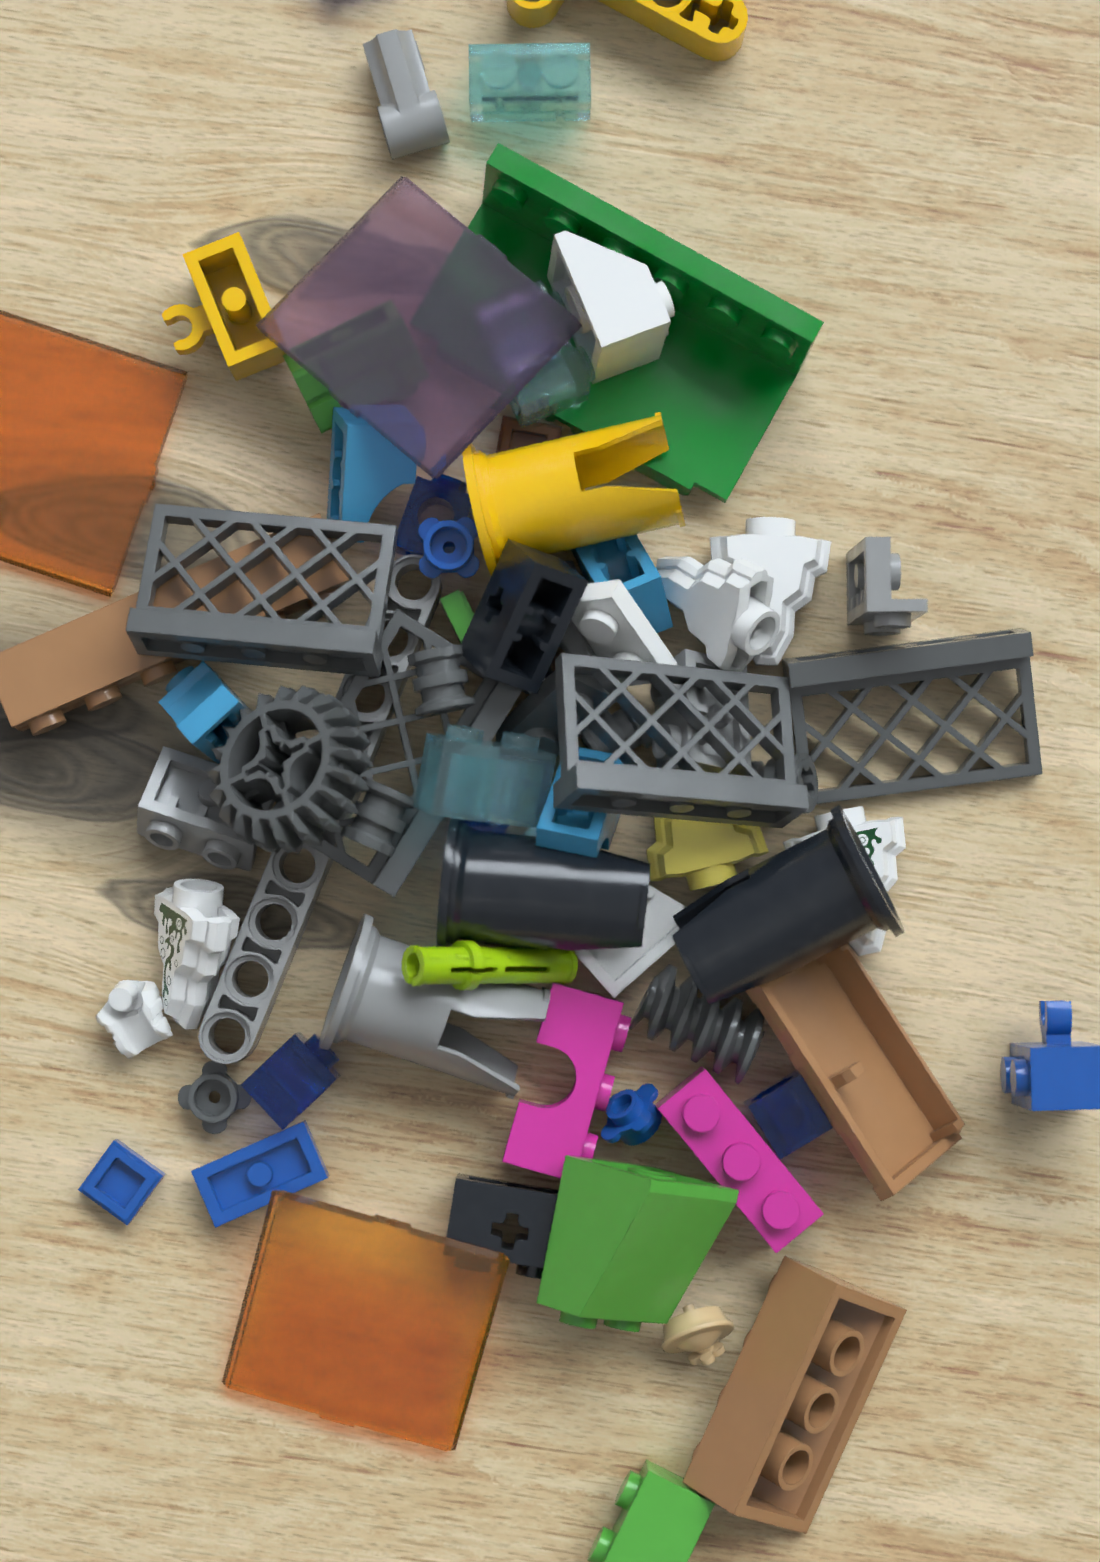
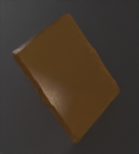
M0 310V561L108 597L112 596L144 503L148 504L151 492L156 486V478L159 472L157 466L187 381V371Z
M274 1190L269 1200L222 1382L229 1389L319 1414V1418L350 1427L357 1425L443 1451L456 1450L510 1259L502 1253L410 1227L411 1224L377 1214L371 1216L284 1190Z

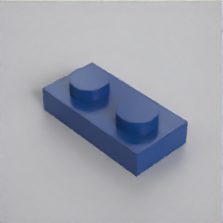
M306 1120L191 1171L215 1228L325 1180L330 1176Z

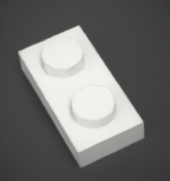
M620 579L587 584L571 620L598 657L677 665L676 660ZM616 678L620 683L625 680L623 678ZM634 680L629 686L651 683L649 681Z

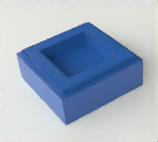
M115 1139L78 1190L125 1225H129L166 1174L123 1142Z

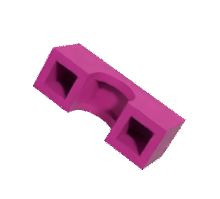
M552 983L546 1019L540 1024L536 1042L557 1048L571 1059L575 1067V1082L569 1094L553 1104H537L519 1099L502 1162L561 1178L566 1155L593 1158L598 1135L588 1133L594 1109L606 1111L615 1076L605 1074V1068L611 1050L622 1053L632 1017L621 1015L624 1005L622 1001L559 983Z
M699 1067L655 1104L716 1181L722 1186L739 1190L736 1205L775 1253H778L824 1215L704 1067Z

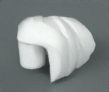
M120 981L110 992L107 1003L96 1015L97 1023L104 1026L107 1032L112 1034L115 1047L129 1059L155 1043L173 1036L171 1027L166 1017L162 1014V997L157 985L152 981Z

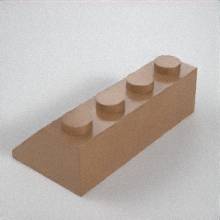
M784 1256L777 1273L770 1281L766 1298L752 1329L744 1339L742 1351L726 1386L719 1394L717 1406L701 1441L693 1452L692 1461L682 1482L735 1516L807 1534L907 1310L819 1268Z

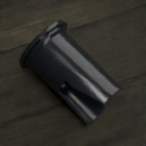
M840 805L830 810L833 819L829 820L825 830L727 879L673 916L680 929L672 937L691 977L709 1005L776 980L875 929L884 931L890 929L895 937L904 933L905 930L893 902L857 832Z
M453 812L449 822L443 858L437 914L436 947H450L458 940L548 950V948L591 950L642 947L650 863L599 850L598 856L595 858L536 846L535 836L472 830L468 823H463L462 813Z

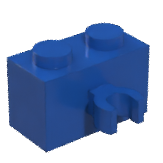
M1039 1001L1042 1042L1010 1043V1057H1002L1000 1065L1003 1093H1011L1012 1104L1031 1111L1100 1109V1045L1083 1041H1071V1001Z

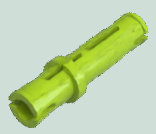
M458 940L451 947H419V945L407 947L402 957L401 969L405 982L412 984V986L451 984L456 990H474L479 984L560 983L568 985L576 977L578 960L574 950L554 948L539 950L512 946L480 947L475 941Z

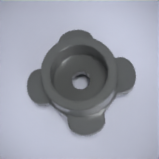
M213 1060L204 1064L202 1075L192 1085L183 1086L178 1093L180 1106L183 1109L191 1110L198 1119L202 1120L203 1129L211 1134L223 1132L227 1127V1119L237 1109L248 1107L252 1098L248 1086L237 1084L227 1074V1066L216 1063ZM212 1091H217L220 1094L219 1102L213 1103L210 1101L209 1095Z

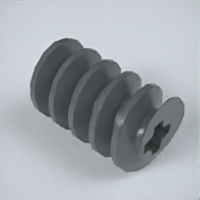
M669 964L651 981L634 1014L629 1029L632 1030L643 1018L649 1020L648 1039L653 1041L665 1029L671 1031L669 1049L675 1052L687 1040L693 1042L691 1061L697 1063L709 1051L715 1053L713 1072L719 1074L733 1062L737 1064L735 1083L739 1084L748 1071L764 1036V1016L756 1008L742 1020L743 1001L736 997L722 1009L719 1008L720 1001L709 1005L703 995L700 998L697 997L698 987L691 976L680 986L676 987L677 967Z

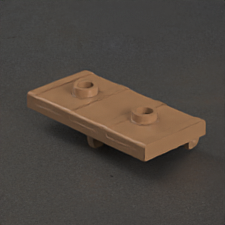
M849 943L776 980L746 991L788 1053L791 1063L796 1070L798 1069L831 1120L830 1123L836 1133L842 1137L871 1182L872 1188L880 1201L897 1194L962 1139L959 1133L965 1125L964 1121Z

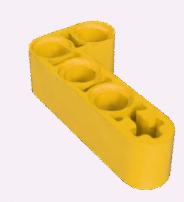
M506 0L507 10L511 18L519 25L527 28H540L550 23L564 0H540L538 2ZM597 0L702 58L714 62L725 61L735 56L741 49L748 22L747 8L742 0H682L678 5L667 8L659 6L653 0ZM693 3L699 4V11L695 10L693 21H688ZM719 19L729 22V27H723L718 34L709 30V26H715Z

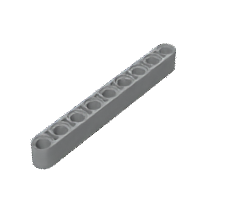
M410 554L394 561L384 628L397 609L429 628L442 595L443 588L440 575L435 579H431L430 590L421 599H406L399 594L397 589L399 580L405 573L413 570L420 571L419 560L423 556ZM369 615V617H368V620H367L365 626H368V624H369L370 615ZM407 632L408 643L404 651L390 657L393 674L412 670L413 666L409 665L407 655L418 652L423 642ZM383 661L381 666L380 677L386 675ZM344 675L335 697L337 700H341L356 675ZM408 678L395 681L399 699ZM388 682L380 684L384 687L385 699L379 709L370 713L358 711L361 726L392 719L394 708ZM388 727L364 732L371 743L366 750L372 764ZM361 792L355 793L352 799L354 804L358 801ZM344 812L339 821L351 818L353 813ZM329 830L323 831V839L337 847L334 833ZM305 842L302 848L308 850L314 857L315 870L312 876L302 883L290 881L284 873L283 864L284 859L288 855L287 851L281 849L278 853H271L205 1013L198 1035L200 1048L208 1058L216 1063L231 1064L241 1061L251 1055L257 1047L333 863L331 858ZM276 904L285 907L292 919L290 931L286 936L278 940L267 937L260 925L261 915L265 909ZM249 961L260 963L268 973V985L264 992L258 996L247 995L238 986V971L242 965ZM224 1018L236 1020L244 1029V1044L237 1052H225L215 1042V1027Z

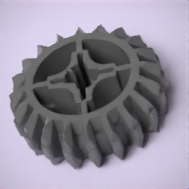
M303 685L298 691H295L293 688L280 686L275 698L269 694L258 693L257 708L255 710L250 708L240 709L241 721L236 727L222 726L228 737L225 746L211 749L216 759L221 762L220 765L207 772L212 782L217 785L209 797L217 807L221 808L218 816L222 819L223 823L237 833L238 838L250 845L256 844L267 852L278 853L283 849L288 853L294 852L300 854L304 842L310 846L322 847L323 831L327 829L332 833H342L339 818L344 812L358 813L354 802H352L355 793L369 791L366 781L360 778V774L374 767L369 756L363 753L371 743L367 739L366 734L359 730L361 723L358 721L357 716L347 708H343V703L330 694L325 695L324 693H319L314 688H307ZM307 730L319 731L318 735L310 739L305 736L296 739L295 736L296 733ZM271 799L276 803L283 800L284 807L275 810H263L261 804Z

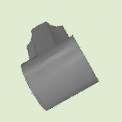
M395 29L376 35L372 40L364 43V52L381 105L377 107L392 160L450 143L435 90L430 91L423 61L412 30L399 31Z

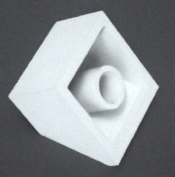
M568 231L555 234L547 278L592 384L658 360L666 336L669 334L670 318L675 316L672 298L666 285L662 281L654 282L646 264Z

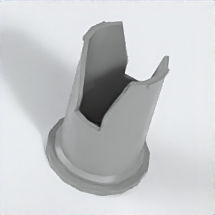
M364 914L357 927L338 978L321 1032L319 1048L329 1050L332 1043L337 1044L347 1040L505 1093L508 1098L513 1099L520 1088L515 1083L518 1065L463 1028L447 1023L450 1011L453 1010L473 1018L544 1022L550 1002V990L544 987L541 990L526 984H479L474 990H456L451 984L421 986L407 984L403 977L401 966L403 954L407 947L411 945L380 935L377 928L372 926L374 917Z

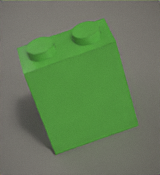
M566 1155L537 1303L561 1311L560 1322L581 1328L595 1329L597 1319H604L603 1324L608 1327L630 1332H640L641 1322L667 1324L737 1203L739 1190L654 1166Z

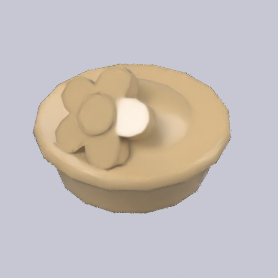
M694 1304L686 1305L683 1307L684 1313L673 1317L667 1324L663 1325L664 1339L661 1345L664 1352L671 1354L692 1352L688 1356L690 1364L698 1365L702 1363L704 1366L709 1365L715 1361L716 1357L721 1356L725 1352V1347L720 1340L734 1330V1323L726 1317L718 1306H706L695 1309Z

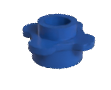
M430 517L420 524L418 534L424 541V556L419 560V569L424 576L435 579L441 573H458L462 578H470L477 573L480 562L474 555V540L478 537V533L473 519L462 517L457 522L452 520L440 522L438 519ZM445 543H453L455 550L452 553L444 552L443 546Z
M643 1084L637 1091L631 1089L620 1091L609 1099L606 1108L607 1124L601 1130V1136L607 1143H615L620 1139L628 1146H636L644 1143L655 1134L661 1124L662 1114L653 1103L658 1097V1090L653 1084Z

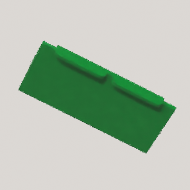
M498 143L486 163L482 204L410 324V329L440 345L437 350V358L446 366L546 421L554 422L558 420L570 427L573 435L653 417L655 413L661 412L669 450L636 467L634 470L668 489H677L680 495L688 496L693 486L726 503L803 366L824 322ZM568 231L646 264L654 282L662 281L666 285L672 298L675 316L670 318L669 334L666 336L658 360L592 384L547 278L555 234Z

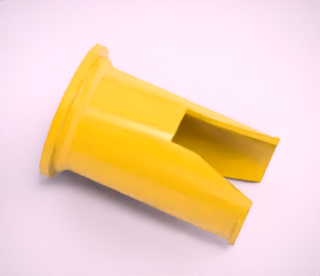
M661 412L655 413L653 417L489 455L480 450L476 451L472 443L463 444L462 457L467 489L479 541L490 576L494 572L508 539L542 552L553 554L671 526H686L677 489L619 486L585 489L609 483L669 450Z

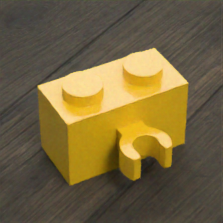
M240 232L182 254L203 305L192 308L188 305L177 304L167 308L161 314L167 326L173 325L178 321H188L192 324L190 335L173 343L179 355L194 353L203 345L206 336L215 334L227 366L236 381L285 362L283 355L289 351Z

